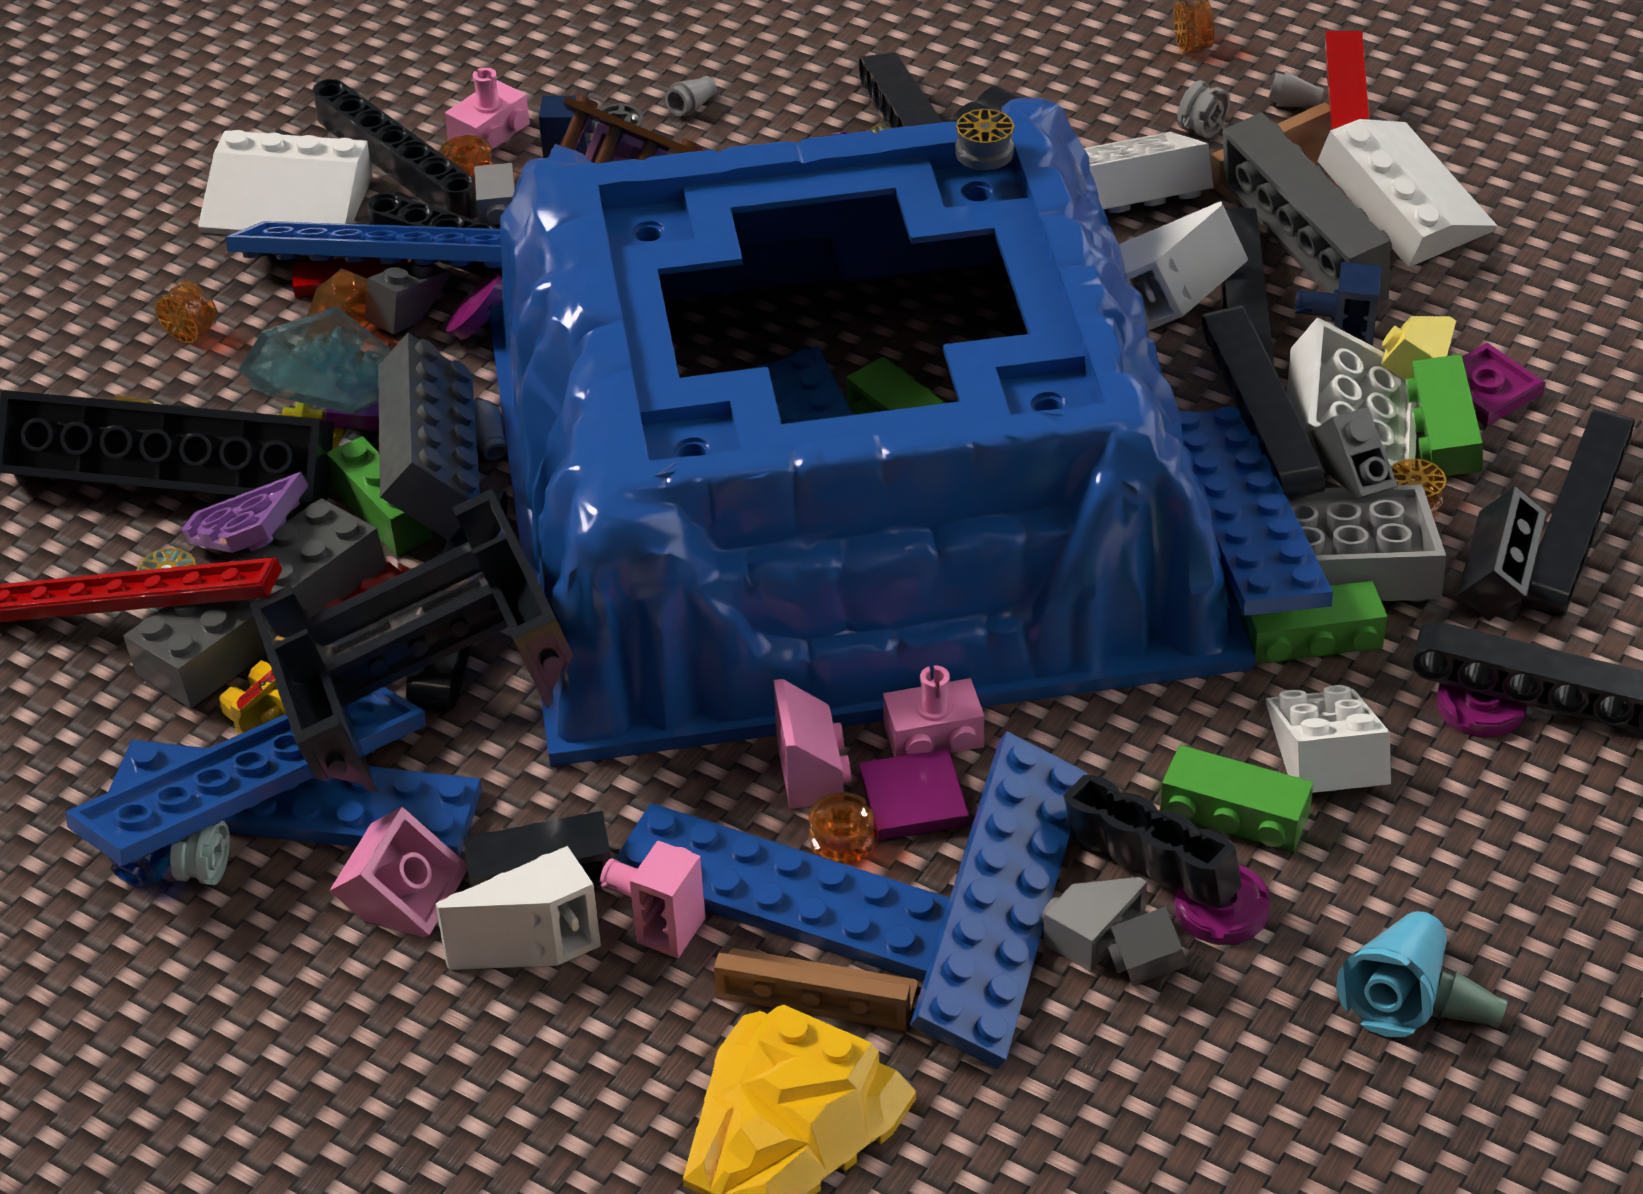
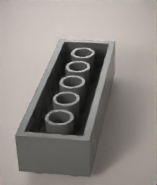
M1262 112L1223 129L1224 186L1245 208H1256L1258 222L1326 293H1334V290L1339 288L1341 262L1382 266L1378 303L1388 299L1389 280H1391L1390 251L1392 250V243L1388 234L1384 230H1379L1369 220L1366 212L1362 208H1357L1347 198L1344 190L1339 186L1336 187L1325 176L1322 168L1319 165H1314L1304 155L1301 147L1298 144H1293L1284 135L1281 127L1276 123L1273 124Z
M407 333L378 366L380 497L442 537L450 540L461 528L452 507L480 494L473 375L461 362L456 360L452 362L441 355L437 348L428 340H419L410 333Z
M322 498L310 504L305 510L276 529L272 534L273 540L268 545L255 551H250L247 548L230 561L277 558L282 567V572L270 594L291 584L304 610L306 609L310 617L326 610V605L335 599L343 600L361 587L360 583L364 579L373 578L387 568L377 528ZM261 598L163 607L123 635L136 675L187 707L193 708L266 655L250 605Z

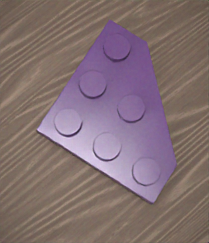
M298 472L196 511L181 530L189 544L231 553L247 547L250 551L258 550L268 545L273 540L272 534L275 530L286 523L285 517L300 504L299 498L308 488V484L302 473Z

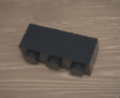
M1513 487L1479 511L1457 594L1470 608L1478 611L1489 621L1526 597L1546 516V511L1517 487Z
M603 811L463 837L471 887L566 846L569 847L594 887H598L602 883L600 882L602 870L606 862L611 859Z

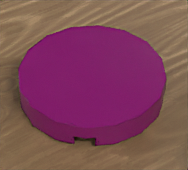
M495 272L482 280L464 298L450 317L446 331L457 341L458 339H467L489 319L491 315L489 311L495 303L498 306V304L502 303V277Z
M1442 683L1438 686L1436 696L1438 712L1447 724L1462 733L1477 737H1498L1514 731L1523 723L1528 708L1527 704Z
M1238 865L1242 887L1222 908H1211L1201 905L1189 898L1183 889H1177L1174 896L1175 916L1184 930L1199 940L1216 945L1238 944L1252 939L1265 927L1270 914L1269 889L1260 876L1247 867Z

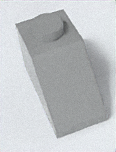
M512 163L474 166L479 220L489 225H500V216L511 203L515 191Z
M1140 877L1072 884L1060 898L1054 897L1051 899L1043 911L1041 918L1044 923L1043 945L1091 972L1110 952L1108 946L1117 943L1111 926L1145 913L1147 881Z

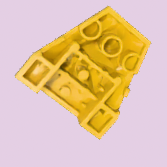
M786 1005L777 1006L768 1014L758 1011L743 1015L717 1051L701 1116L683 1176V1187L698 1194H817L821 1191V1181L839 1167L843 1171H847L857 1163V1153L874 1140L882 1144L894 1134L915 1102L916 1090L897 1070L881 1064L879 1061V1050L871 1042Z

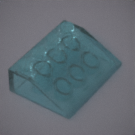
M335 306L262 331L238 371L249 379V383L253 388L269 396L354 414L379 403L378 366L392 350Z

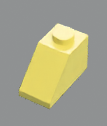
M1411 316L1401 328L1394 326L1382 343V346L1386 349L1381 365L1405 381L1408 378H1413L1412 361L1447 356L1456 320L1450 316Z

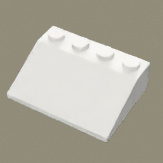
M1358 119L1330 130L1317 162L1333 181L1344 190L1352 203L1357 208H1362L1369 220L1379 230H1384L1388 234L1392 243V249L1408 268L1496 230V223L1406 122Z
M242 130L224 131L213 154L198 224L199 233L231 235L262 221L353 224L373 178L367 141L352 140L350 138H322L313 135L294 136L281 135L279 133H253Z
M1166 132L1084 148L1089 156L1090 171L1098 190L1099 201L1102 208L1108 209L1109 213L1128 211L1131 209L1130 204L1143 202L1144 206L1166 203V197L1179 195V199L1196 198L1201 196V190L1213 188L1209 145L1206 142L1173 132Z
M1317 317L1291 347L1287 395L1320 460L1323 473L1327 472L1322 465L1311 431L1331 417L1369 407L1390 466L1405 459H1415L1417 433L1414 430L1412 408H1417L1416 402H1408L1406 381L1381 365L1384 356L1383 351ZM1412 460L1413 471H1415V460ZM1403 461V462H1401L1402 464H1404V465H1406V466L1409 465V461ZM1400 464L1395 465L1404 474L1410 472L1409 469ZM1392 468L1393 473H1398L1397 470ZM1394 475L1396 480L1406 479L1405 475Z

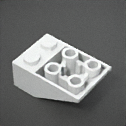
M1221 201L1119 244L1127 283L1132 285L1143 297L1147 331L1183 317L1248 261L1244 248Z
M1333 685L1324 688L1323 692L1306 694V692L1301 690H1287L1281 692L1279 697L1266 698V706L1287 774L1314 782L1313 793L1391 784L1390 732L1354 689L1343 685Z
M568 846L550 854L542 855L534 861L506 873L498 874L490 880L462 892L454 893L448 898L435 903L446 965L449 970L555 966L601 946L594 885Z

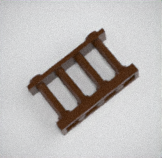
M578 94L575 100L566 96L563 102L565 108L574 112L560 146L575 150L588 118L609 127L595 163L612 162L623 133L644 141L637 160H645L655 156L658 148L673 154L703 151V146L683 138L680 144L597 109L599 103L588 97Z

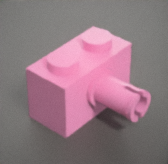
M491 68L477 69L478 72H473L475 93L445 112L448 142L478 158H481L530 125L527 95L496 80V71Z
M936 665L934 666L933 680H931L930 667L922 670L920 674L921 687L883 693V725L894 757L949 749L950 753L964 752L984 747V714L971 678L949 682L950 675L947 669Z
M657 841L638 869L620 863L613 858L606 862L601 873L600 882L602 883L600 886L631 897L636 943L679 958L705 920L700 856L686 848L675 847Z

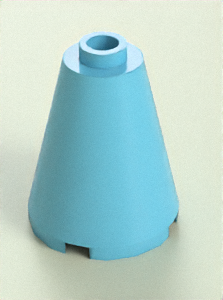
M1411 912L1350 955L1338 972L1336 985L1341 1005L1347 1013L1352 1009L1363 1019L1360 1023L1361 1026L1368 1031L1385 1037H1406L1413 1034L1419 1027L1425 1025L1434 1010L1446 948L1447 932L1443 924L1429 913Z

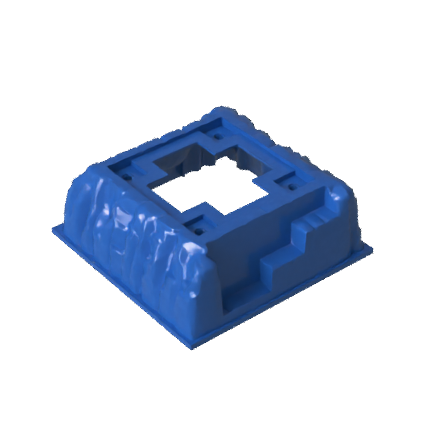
M1026 97L1012 99L1002 106L1001 112L1007 114L1014 123V134L1012 137L1014 154L1012 160L1007 165L993 170L972 169L958 161L955 154V145L958 139L956 133L957 122L889 128L878 133L865 131L807 138L798 143L784 141L735 146L719 152L704 150L653 156L645 160L628 159L606 163H592L589 161L588 156L583 153L555 144L548 158L531 159L524 165L517 181L512 201L500 216L503 304L492 306L489 311L491 313L489 319L520 547L573 653L569 665L565 662L552 690L551 696L553 700L549 709H547L541 697L550 767L776 736L773 680L784 679L825 702L830 707L833 723L841 722L842 726L883 721V693L921 687L920 674L922 670L930 667L931 680H933L934 666L936 665L947 669L950 675L949 682L971 678L981 707L1254 670L1255 655L1220 563L1221 554L1213 531L1206 491L1199 484L1198 477L1192 471L1191 453L1183 445L1181 417L1170 382L1161 374L1153 339L1148 338L1143 297L1132 285L1127 283L1120 245L1111 227L1108 226L1106 214L1099 201L1098 190L1090 171L1089 156L1068 122L1063 107L1046 99ZM1003 259L1028 333L944 344L943 352L958 402L781 424L768 367L679 378L664 301L837 279L853 283L894 276L926 275L977 268Z

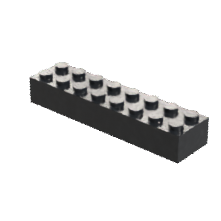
M1 390L0 473L238 496L301 472L308 484V488L299 498V502L315 503L320 498L328 500L330 469L327 452L332 451L335 422L316 418Z

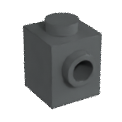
M1166 906L1111 926L1117 943L1109 945L1108 949L1117 973L1128 971L1133 986L1188 966Z

